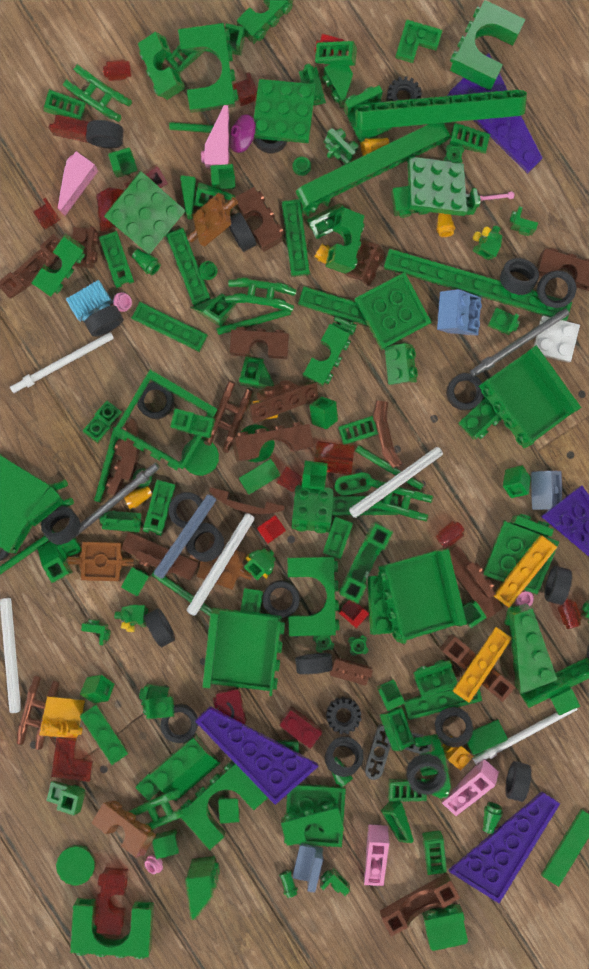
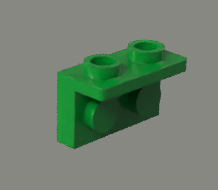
M485 397L458 424L475 440L477 438L482 439L489 432L487 429L491 425H497L502 418L494 411L492 404Z

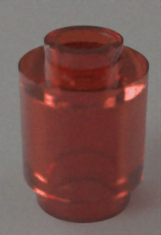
M124 59L106 61V66H103L104 77L108 78L109 82L127 80V77H132L130 62Z
M451 521L435 537L444 548L451 547L464 537L463 532L465 529L459 522Z
M566 599L564 604L557 606L562 623L566 626V629H572L581 625L582 618L576 601Z

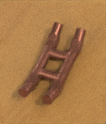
M231 380L227 383L217 408L218 410L214 415L215 423L211 438H205L204 441L205 445L211 446L218 427L229 431L222 447V451L225 453L230 451L232 439L235 438L253 393L251 388H246L239 407L228 403L236 384ZM225 410L235 413L232 424L221 420Z
M376 400L373 419L376 423L382 456L392 468H399L403 465V462L398 457L393 446L387 421L388 402Z
M34 676L28 690L16 743L23 745L28 726L36 727L39 729L36 735L35 748L41 750L45 740V736L39 735L42 718L37 720L30 718L32 707L45 709L46 702L35 699L41 678ZM52 681L47 696L56 697L59 682Z

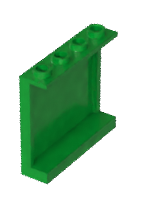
M537 345L479 385L484 397L490 401L494 411L500 415L505 426L513 433L517 443L523 449L534 444L537 439L569 415L582 408Z
M1 453L0 548L8 553H17L33 527L27 520V517L50 487L55 490L56 487L42 481L3 457Z
M438 549L378 566V578L383 584V598L388 605L387 615L389 620L392 621V635L396 642L406 644L407 640L452 626L467 625L449 549Z
M212 608L202 688H210L211 684L270 691L269 696H272L273 689L277 690L278 678H274L275 671L279 672L280 667L277 653H281L283 641H279V635L284 634L285 623H281L282 616Z

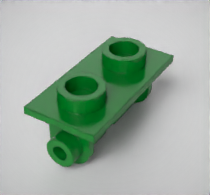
M306 64L304 66L305 69L299 71L301 83L316 84L314 106L325 104L326 101L318 69L311 64Z
M107 511L101 516L100 524H102L103 530L140 532L142 513Z

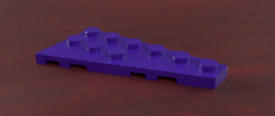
M540 792L497 828L493 834H490L449 869V872L497 903H500L560 803L546 793Z

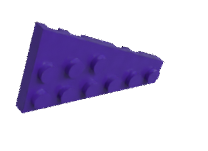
M500 74L491 91L463 78L448 93V96L507 91L508 89ZM521 116L473 120L486 133L490 134V137L527 174L543 159Z
M580 486L541 517L589 556V494L583 486Z
M211 706L196 719V723L275 805L319 767L318 763Z

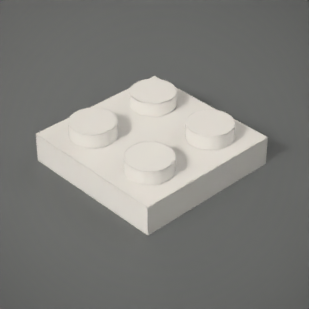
M542 316L540 324H542L551 317ZM560 320L537 335L534 346L537 345L545 357L569 363L572 359L580 325Z

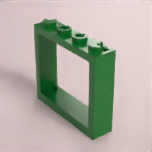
M150 369L114 431L117 432L116 436L125 442L127 439L133 441V446L141 451L147 449L150 451V456L158 461L161 458L168 461L167 466L176 471L178 468L183 470L202 436L194 435L180 461L124 430L123 426L150 380L207 413L205 417L213 418L218 409Z

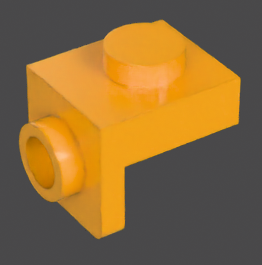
M445 744L442 745L446 759L460 771L473 758V755L463 746L451 747Z

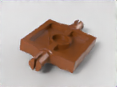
M220 193L210 199L193 214L195 230L187 236L188 240L193 243L198 238L199 244L204 247L232 224L230 211L238 204L237 199L232 197L226 203L224 196Z
M209 541L206 551L213 546L214 542ZM235 550L215 584L233 590L235 582L240 576L251 580L252 577L250 576H252V573L243 569V561L246 554ZM190 555L189 558L194 559V560H197V559L194 558L192 555ZM219 556L212 561H199L200 568L196 577L205 580Z
M82 542L80 557L69 556L68 560L75 561H68V565L80 566L81 580L121 581L122 567H134V563H127L134 562V558H123L122 543Z

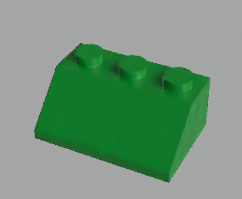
M195 733L190 740L182 744L154 768L149 777L163 793L178 790L180 796L174 799L177 801L221 762Z
M215 856L195 858L191 861L186 877L191 920L197 918L213 897L214 889L217 888L220 865L219 862L215 861Z

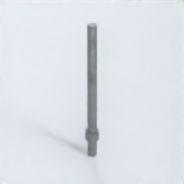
M566 308L561 310L492 357L482 360L480 365L470 370L471 375L475 377L484 370L488 371L494 367L495 363L568 316V310Z
M154 463L145 471L139 472L132 482L80 523L81 527L76 536L140 484L146 483L150 479L149 477L160 469L159 465Z

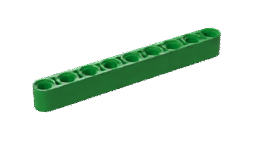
M507 90L359 104L355 107L356 128L370 130L521 116L526 112L527 92L524 90Z
M444 123L428 124L301 186L296 190V195L304 209L308 210L406 162L409 156L417 157L445 143L451 138V135Z

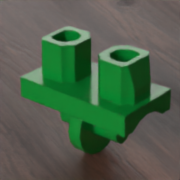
M331 128L323 141L326 144L325 147L329 150L327 157L331 159L335 156L346 165L352 161L359 146L354 141L346 143L344 140L346 133L342 128L337 130Z

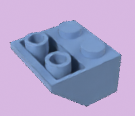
M459 289L440 292L437 330L452 334L478 335L480 309L482 307L481 297Z

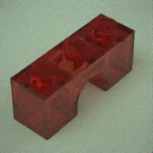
M105 867L103 873L99 874L98 886H101V891L96 899L99 913H96L94 925L97 926V933L121 934L124 927L125 908L116 907L112 903L111 897L125 894L129 869Z

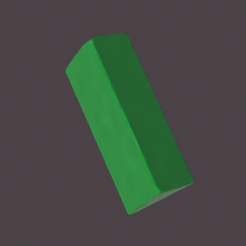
M341 203L307 219L316 240L333 232L336 213L344 208Z
M269 459L238 479L248 495L281 476L272 459Z
M397 707L380 714L393 751H402L415 743L402 707Z
M497 719L474 729L467 745L472 755H475L507 741L508 738Z

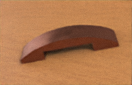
M55 234L40 245L41 249L14 273L10 271L0 280V289L9 299L31 286L33 279L44 264L51 268L59 260L60 257L53 253L60 242Z
M211 487L209 489L210 493L219 501L239 511L253 514H272L284 511L285 506L266 502L264 509L228 500L230 492Z

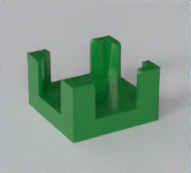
M432 734L414 738L416 747L430 744L432 746V751L421 754L435 755L441 759L444 765L446 782L439 791L451 789L446 757L438 735ZM425 767L420 769L422 776L438 774V770L435 768Z

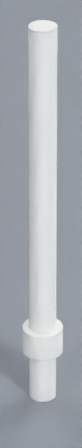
M112 333L105 334L32 375H26L22 378L23 380L10 386V389L13 393H16L26 386L28 388L31 387L37 380L114 339Z
M577 708L561 716L557 712L511 736L507 741L472 758L474 763L478 764L484 759L496 757L497 753L577 711Z

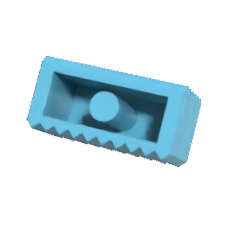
M99 280L66 298V301L80 322H85L90 315L113 303Z

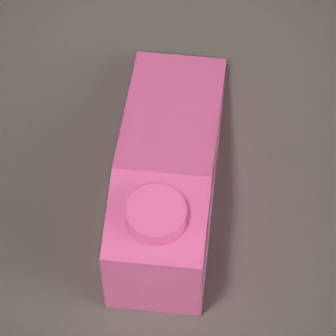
M228 105L223 106L205 143V151H201L202 163H205L206 168H210L212 165L229 164Z
M77 151L67 159L58 203V209L64 216L98 172L95 164Z
M485 759L482 760L449 793L448 797L442 801V804L457 816L496 785L499 772Z
M368 825L364 885L384 886L389 848L388 826Z

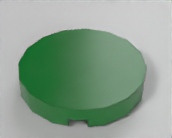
M205 438L200 439L185 465V469L188 472L197 476L210 474L219 463L217 447L213 442L211 446L205 445ZM191 440L184 446L181 457L183 456Z
M82 845L67 847L59 855L56 863V870L60 879L66 884L73 886L82 885L87 882L93 875L96 867L94 855L91 854L87 847Z

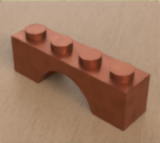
M303 422L293 423L292 427L285 428V425L273 427L274 430L267 431L264 428L255 430V434L248 435V432L237 433V437L232 439L236 462L259 457L262 445L270 440L284 443L291 452L314 447L310 424L304 425Z
M453 634L439 648L465 671L476 656L471 649ZM493 668L482 683L487 690L502 702L515 688Z
M445 873L381 909V918L392 937L408 928L413 919L422 912L434 907L444 908L460 899V896L448 873Z

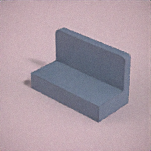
M561 471L531 472L533 510H549L562 500Z
M302 843L299 846L293 878L307 881V891L315 893L323 861V847Z

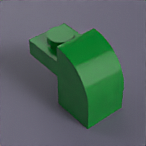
M54 780L50 784L46 801L57 804L56 810L74 816L82 810L86 791L78 785L70 786Z

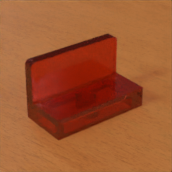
M56 115L54 124L49 123L48 128L54 136L89 143L86 140L88 121Z
M109 187L96 195L101 231L117 228L104 215L124 190Z
M317 441L314 462L327 463V472L351 475L355 446Z

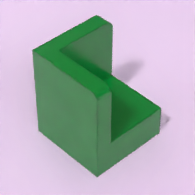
M226 23L225 29H229L230 41L227 42V49H231L232 54L241 56L245 41L244 27Z
M130 147L108 153L116 178L138 172Z
M233 164L210 166L212 187L220 190L236 188Z
M321 396L309 405L313 425L327 430L338 421L336 401Z
M305 460L302 487L324 490L328 464Z
M523 465L505 470L503 488L510 498L529 494L531 477Z
M134 566L129 571L121 588L138 596L151 575Z
M472 599L463 605L468 627L472 628L487 618L475 600Z
M103 675L87 677L80 695L92 703L107 702L110 699L115 684Z
M394 679L376 686L387 711L405 704Z
M572 688L550 698L560 716L580 707Z
M224 795L219 796L220 823L240 822L238 798H224Z
M177 829L156 834L152 841L156 859L179 853L176 840Z

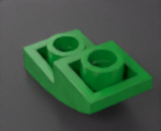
M106 400L95 413V417L82 430L83 433L98 444L117 421L122 411Z

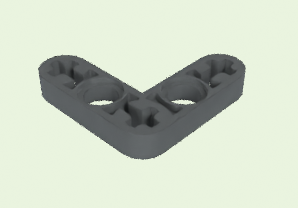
M380 724L376 729L365 765L366 776L371 780H377L381 777L391 747L387 735L384 738V742L387 745L377 742V739L379 741L382 740L380 731L385 730L383 724ZM411 731L412 736L415 738L424 736ZM414 743L413 747L409 746L405 749L421 754L428 752L431 744L419 749ZM378 746L383 747L385 750L384 754L380 757L374 754V749ZM374 760L382 761L381 764L377 762L376 768L378 772H374V775H372L369 768H373Z

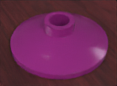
M242 115L234 123L229 139L232 151L242 153L252 143L255 135V121L252 116Z

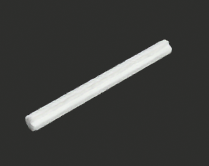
M439 447L434 448L350 508L349 511L354 518L359 516L443 455Z
M246 513L188 606V613L195 616L253 523L255 517L251 514Z
M11 598L0 599L9 712L17 713L21 711L12 602Z

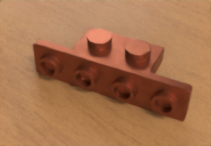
M284 380L280 384L267 386L263 390L256 392L259 401L250 405L251 420L256 423L317 400V383L313 381L297 386L289 380Z
M131 532L127 534L121 548L135 555V558L139 559V563L146 567H150V565L158 567L169 549ZM179 554L166 575L168 573H175L191 580L198 562Z
M459 546L449 551L456 577L471 598L479 604L487 619L502 610V606L494 597L495 592L493 589L495 587L489 579L485 580L482 576L483 570L479 564L469 561Z

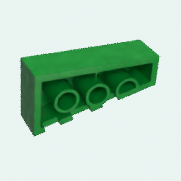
M525 603L509 609V627L512 637L511 650L514 662L513 671L515 673L514 683L517 690L522 694L556 681L557 677L533 608Z

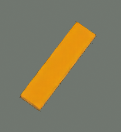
M540 535L495 591L494 597L507 607H510L556 550L557 546Z
M495 627L452 691L470 703L512 637Z

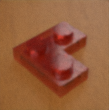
M56 738L51 777L90 782L93 761L75 758L77 739Z

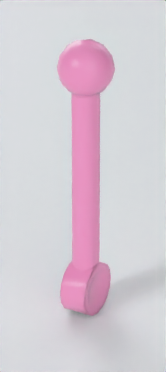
M509 192L508 194L480 196L481 201L500 198L513 199L515 194L514 192Z

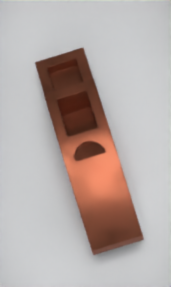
M130 418L129 422L126 421L123 429L140 438L137 421ZM119 439L115 445V450H117L115 454L121 456L122 459L116 462L114 467L116 473L107 483V488H109L107 493L116 495L120 491L125 479L128 481L133 480L140 450L134 447V442L129 439L126 442Z

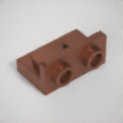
M90 226V229L73 227L72 238L85 247L83 251L85 256L79 264L75 262L72 267L94 269V263H97L98 259L97 251H95L96 244H99L100 237L95 227Z
M360 239L361 246L356 256L358 260L355 269L345 275L363 281L365 285L370 286L376 277L379 265L384 260L385 252L379 244Z
M334 656L333 670L330 671V676L366 686L368 678L372 676L373 669L370 666Z

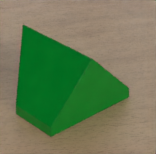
M220 293L215 298L189 308L217 326L222 327L237 303H226L225 295Z
M245 356L239 378L240 385L258 389L274 386L264 364V359Z

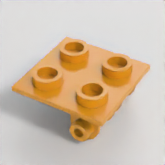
M47 696L39 735L77 738L78 735H81L83 728L79 727L81 721L80 714L83 712L85 700Z

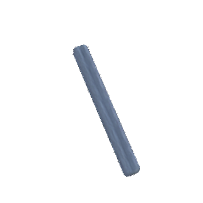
M207 495L154 571L156 576L164 578L216 502L213 496Z

